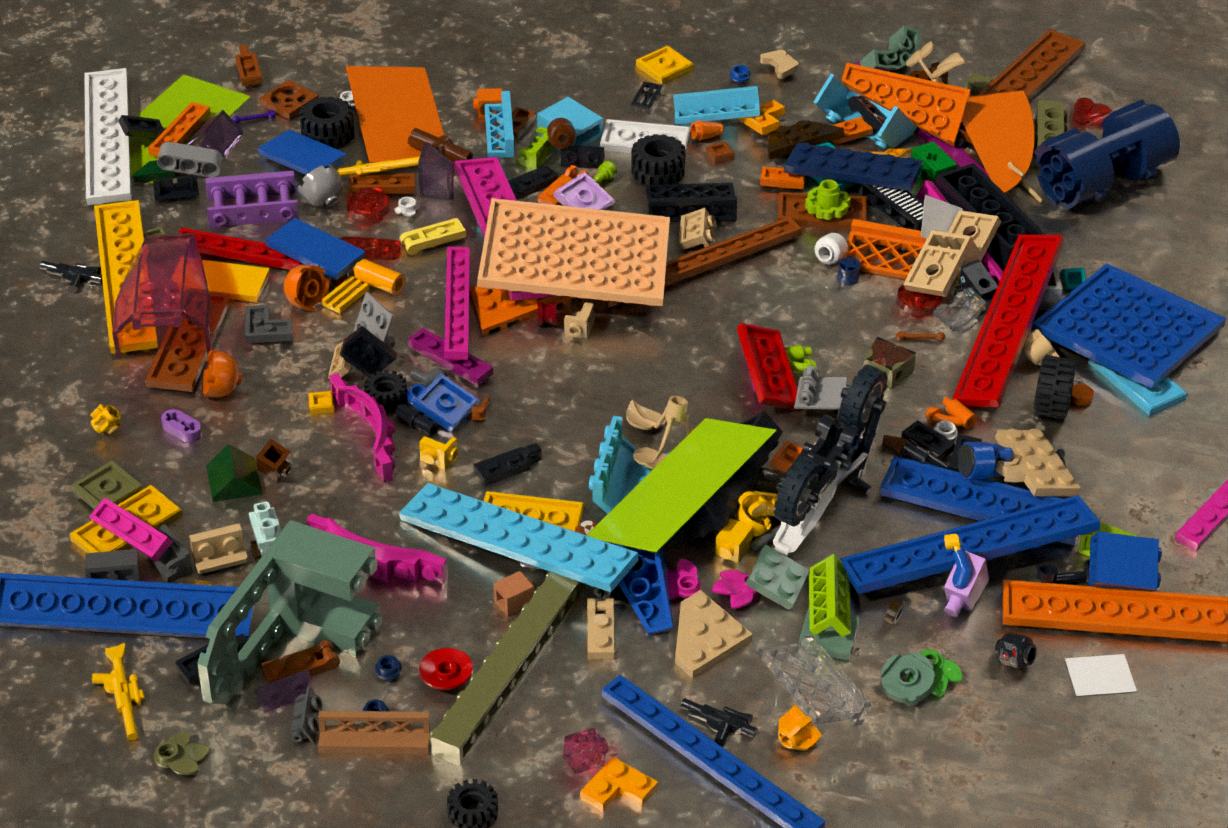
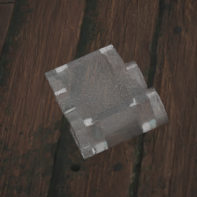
M968 287L955 295L952 304L947 305L944 303L933 311V314L951 332L959 331L960 333H965L979 322L976 318L981 310L985 311L986 302Z

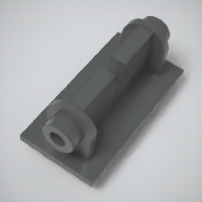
M307 686L306 694H300L295 699L293 712L295 720H292L289 735L294 742H301L302 739L308 738L314 745L317 732L319 731L318 715L319 711L323 709L321 698L314 693L310 686Z

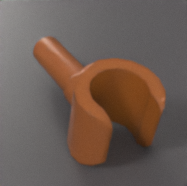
M486 397L480 406H472V420L485 421L486 409L491 401L490 397Z

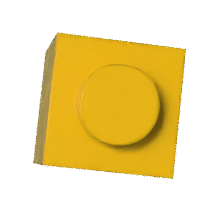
M730 518L728 524L716 536L715 555L739 563L751 547L753 526Z

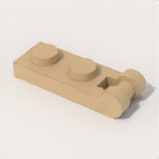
M587 598L588 660H614V598H606V601H595V598ZM595 611H606V614H595Z

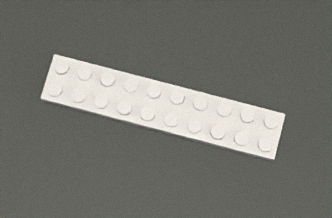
M121 68L84 73L87 205H101L103 203L132 200L130 137L125 136L118 122L121 115L129 116L127 69Z

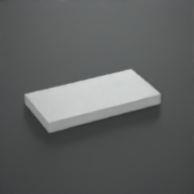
M607 119L600 147H604V151L631 153L633 144L638 139L644 138L647 135L664 134L669 137H675V140H680L687 151L690 127Z

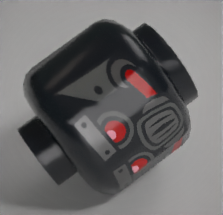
M1009 632L996 642L995 653L1003 666L1022 670L1033 664L1037 648L1030 637Z

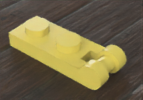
M455 218L404 232L400 236V242L405 246L408 254L413 256L422 249L465 238L466 230L459 219Z

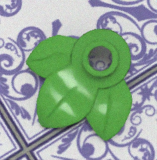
M927 649L920 653L927 659L935 661L932 666L936 683L931 692L934 696L941 698L944 695L948 681L962 682V672L954 661L943 659L942 655L933 649ZM913 674L908 676L909 682L913 680Z

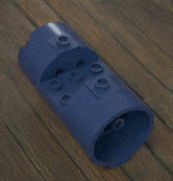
M1142 99L1109 113L1101 122L1104 128L1102 139H1098L1088 132H1079L1076 127L1043 141L1034 151L1037 156L1036 163L1039 164L1040 174L1037 177L1043 192L1053 204H1060L1064 206V209H1070L1084 202L1088 203L1095 199L1098 202L1108 196L1107 192L1113 187L1115 171L1122 177L1130 180L1136 179L1138 181L1142 178L1148 180L1158 173L1157 170L1172 164L1177 159L1180 151L1179 134L1172 118L1161 107L1155 104H1146Z

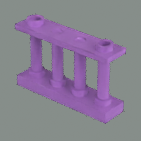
M294 170L205 178L208 201L214 200V207H207L209 228L290 221L294 217L298 219L297 200H290L289 194L296 193ZM280 195L281 201L268 202L267 196ZM258 197L259 203L245 204V198ZM236 199L237 205L223 206V200Z

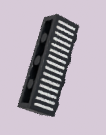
M860 184L859 196H866L867 203L897 227L921 231L924 202L908 190Z

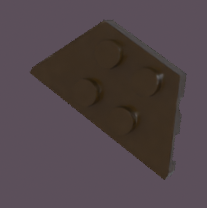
M800 120L791 126L778 127L777 130L769 133L768 158L771 160L792 153L797 143L819 145L845 137L844 128L809 120Z

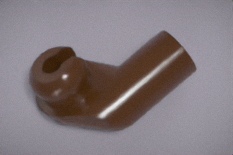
M889 435L883 436L882 447L895 449L901 457H910L901 452L908 439Z

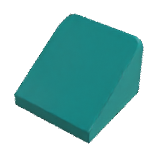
M1084 267L1068 268L1060 271L1059 277L1064 291H1073L1086 280Z

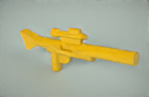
M420 156L365 164L359 160L352 167L336 170L341 177L349 176V174L360 176L366 173L423 165V159Z
M122 643L105 649V654L113 663L114 670L111 673H93L92 684H104L107 693L115 694L117 710L119 713H123L127 738L130 741H134L138 738L132 702L135 701L137 705H140L141 700H144L145 697L143 690H139L138 675H130V683L127 682L123 662L126 644Z

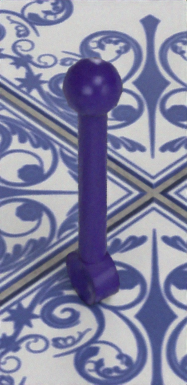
M270 110L264 114L245 117L234 116L232 121L235 124H239L240 121L265 117L272 119L276 117V112Z

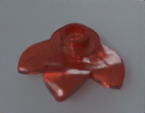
M1080 98L1074 104L1075 112L1073 113V119L1079 125L1089 123L1093 127H1102L1101 122L1105 119L1104 115L1111 113L1112 109L1101 103L1094 104L1089 98Z

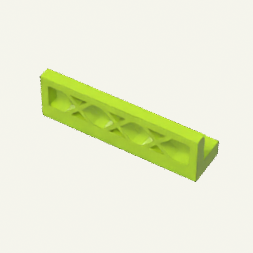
M832 554L809 568L810 632L814 636L832 626L843 638L851 633L850 580L844 571L841 560L835 554Z

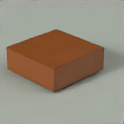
M726 142L706 146V153L714 164L734 160L735 153Z

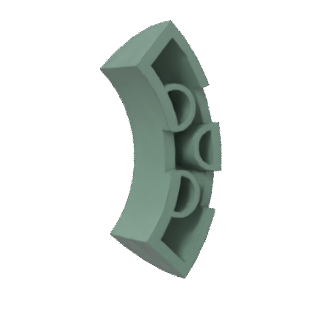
M903 25L889 38L888 50L873 49L860 61L861 66L893 72L906 66L910 56L919 50L920 30Z

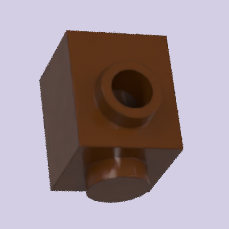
M270 439L256 456L257 470L278 482L282 476L286 477L292 469L291 451Z

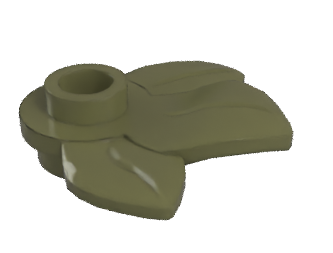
M189 731L178 732L170 736L167 742L157 746L154 752V761L158 766L171 768L177 774L191 775L199 771L198 763L207 757L210 749L205 745L191 743Z

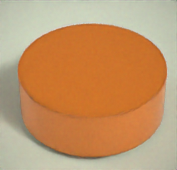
M1075 384L1072 388L1070 401L1079 406L1089 405L1093 401L1094 390L1086 384Z

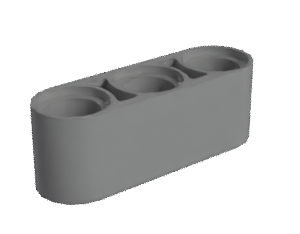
M165 142L160 147L157 164L163 170L212 178L219 175L223 157L219 151L214 149Z

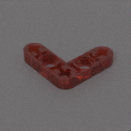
M352 236L339 238L364 250L366 257L364 259L396 260L402 255L401 243L395 239ZM352 269L338 280L329 276V282L332 285L339 286L351 276Z

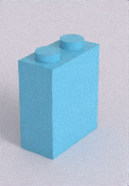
M566 97L537 113V128H548L550 122L556 118L562 117L571 121L576 131V139L572 145L585 146L603 135V118L570 97Z

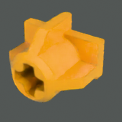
M795 704L779 719L778 738L781 744L788 749L806 751L815 745L823 735L812 724L814 716L809 715L806 717Z

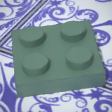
M765 544L745 585L790 610L810 570Z

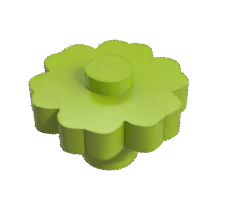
M823 180L818 187L808 192L805 208L809 214H816V217L819 219L831 220L833 217L842 218L848 214L851 198L847 192L840 191L836 181Z

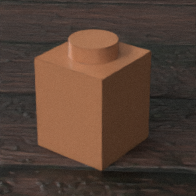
M520 571L493 583L494 602L507 617L520 612L523 605L529 603L535 591V585L532 580L527 579Z

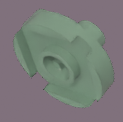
M909 652V655L900 656V654L892 656L886 661L881 672L882 687L887 696L898 703H905L907 706H915L919 701L928 697L936 683L931 662L925 656L916 652ZM913 674L912 681L904 682L903 675L909 676Z

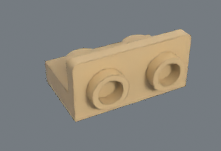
M706 208L681 216L679 245L682 250L696 247L702 243L705 247L713 245L716 221L713 215H709Z
M240 523L189 535L192 558L198 574L248 562Z

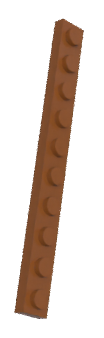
M789 216L666 262L664 286L801 236L802 228ZM604 301V303L608 307L622 303L617 301Z

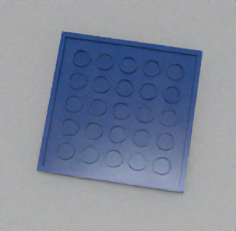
M1106 263L1032 323L1031 331L1038 329L1045 338L1153 389L1223 328L1226 318Z

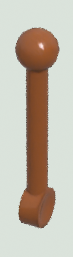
M899 331L896 333V339L899 341H903L905 338L937 339L938 341H943L945 334L943 332L937 334H905V332Z

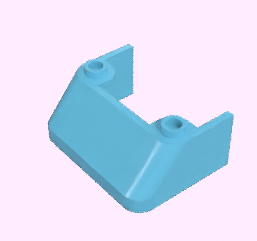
M831 73L813 103L827 115L826 119L833 124L862 116L858 111L853 112L848 106L850 97L860 95L850 91ZM870 101L887 117L878 134L877 130L871 125L873 134L866 136L875 141L876 146L886 151L887 148H894L913 135L917 126L897 106H894L892 111H889Z

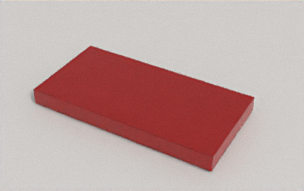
M740 323L737 331L759 404L799 411L800 409H794L798 388L780 331Z

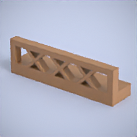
M319 711V753L429 755V712ZM326 721H337L340 724L338 726L326 725ZM364 721L367 725L358 726L354 722ZM391 721L395 725L385 726L382 722ZM423 722L424 726H412L409 723Z

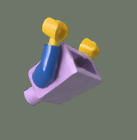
M948 534L944 536L946 550H955L952 554L955 564L944 587L947 603L943 610L947 614L957 617L962 608L968 611L973 609L989 581L986 559L961 549V540L958 535Z

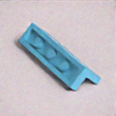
M758 86L675 94L673 96L675 125L693 123L697 120L715 121L760 116Z
M501 91L502 103L485 104L488 158L514 157L510 91ZM490 111H501V112L498 113V114H494V113H492V112H490ZM495 122H497V123H499V124H501V125H499V126L496 127V126H494V125H492V124L495 123ZM496 134H498V135H500V136H502V137H500L499 139H497V138H495V137H493V136H495ZM496 147H500V148H502V149H504V150H493V149L496 148Z

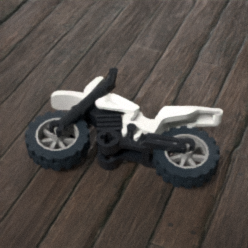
M869 364L863 366V369H860L858 375L854 377L853 384L851 386L847 385L846 388L842 389V401L837 417L835 419L827 415L821 417L815 430V436L819 437V440L814 445L806 442L801 453L784 476L781 477V484L776 487L778 499L774 505V508H776L774 510L775 518L781 521V526L773 539L776 551L786 556L796 551L831 502L837 484L846 477H848L846 484L856 487L866 495L870 493L872 487L860 478L865 474L870 448L879 430L878 422L887 404V401L883 400V393L886 390V382L888 381L886 372Z

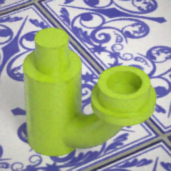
M801 345L785 347L793 371L803 372L808 366L816 368L813 359H804V357L812 356L811 347L802 348Z

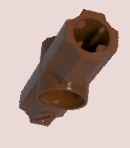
M414 128L408 137V144L411 147L427 153L428 157L434 162L443 160L454 165L455 161L473 159L471 151L455 145L448 136L436 137L418 128Z

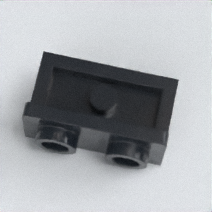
M363 326L344 339L340 351V356L346 362L353 365L368 378H370L369 375L372 373L376 376L377 371L381 372L395 361L398 354Z

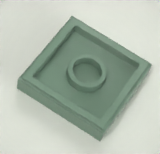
M808 607L797 644V651L849 661L860 617L851 615V633L843 638L832 626L814 636L810 632Z

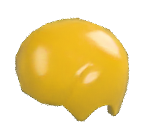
M740 504L735 512L734 520L753 526L752 537H759L767 533L772 526L769 516H751L748 513L749 507Z

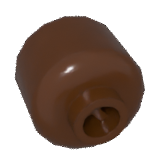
M561 117L550 122L547 128V136L552 146L558 149H566L575 142L576 131L571 121Z

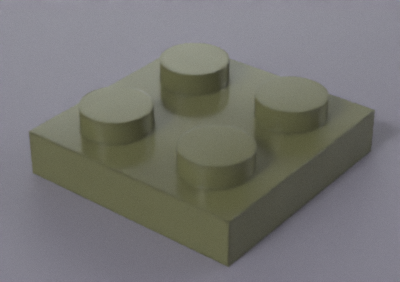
M113 461L108 462L72 484L73 492L94 510L104 498L118 505L143 490L141 483Z

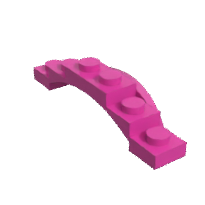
M338 373L329 375L330 391H332L333 398L338 407L346 406L355 411L375 431L377 435L373 447L375 468L384 483L393 480V469H395L392 452L395 451L392 435L395 433L393 421L387 419L383 405H379L374 396L370 397L367 393L358 389L356 385L349 386L347 381H343Z
M312 513L306 519L308 526L375 547L378 566L375 573L370 575L373 578L388 582L392 575L416 583L421 576L442 584L448 578L447 559L433 555L429 551L375 542L349 532L338 525L334 519L324 518Z

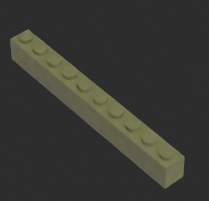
M548 571L545 581L541 586H537L529 603L523 605L521 614L516 620H512L504 637L498 639L494 651L491 655L488 654L485 657L482 667L472 675L466 689L460 691L453 707L446 710L442 722L438 727L432 729L429 742H431L433 756L459 766L462 765L587 590V584Z

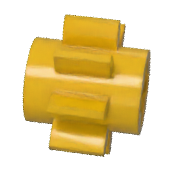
M100 404L90 414L93 418L91 425L100 434H104L107 431L111 435L121 425V422L118 421L121 418V414L112 405L105 407L103 404Z

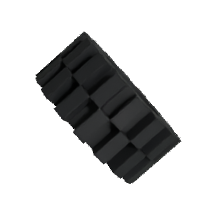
M384 370L382 374L380 371H377L376 376L372 373L369 375L370 379L366 378L364 392L370 397L374 396L378 404H382L388 413L392 412L393 408L396 411L399 404L403 405L407 402V382L401 373L397 375L396 371L389 373V370Z
M468 779L463 780V786L459 783L455 784V790L451 788L449 795H447L448 817L451 824L455 823V828H461L462 826L463 828H487V824L492 826L494 820H497L498 798L494 787L491 784L487 787V782L483 780L478 784V779H473V783L470 784ZM470 802H477L483 805L474 810L462 807Z

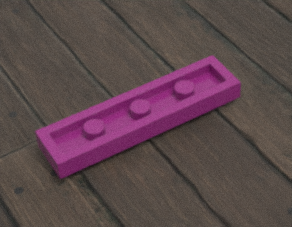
M425 328L420 329L407 339L408 347L476 386H479L493 375V367L469 353L468 360L455 361L444 359L445 340Z

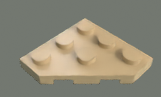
M700 590L681 601L675 664L693 679L752 642L753 634Z

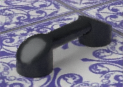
M1090 559L1084 562L1083 571L1058 574V569L1055 566L1042 564L1037 567L1036 576L1043 583L1064 584L1081 581L1089 583Z

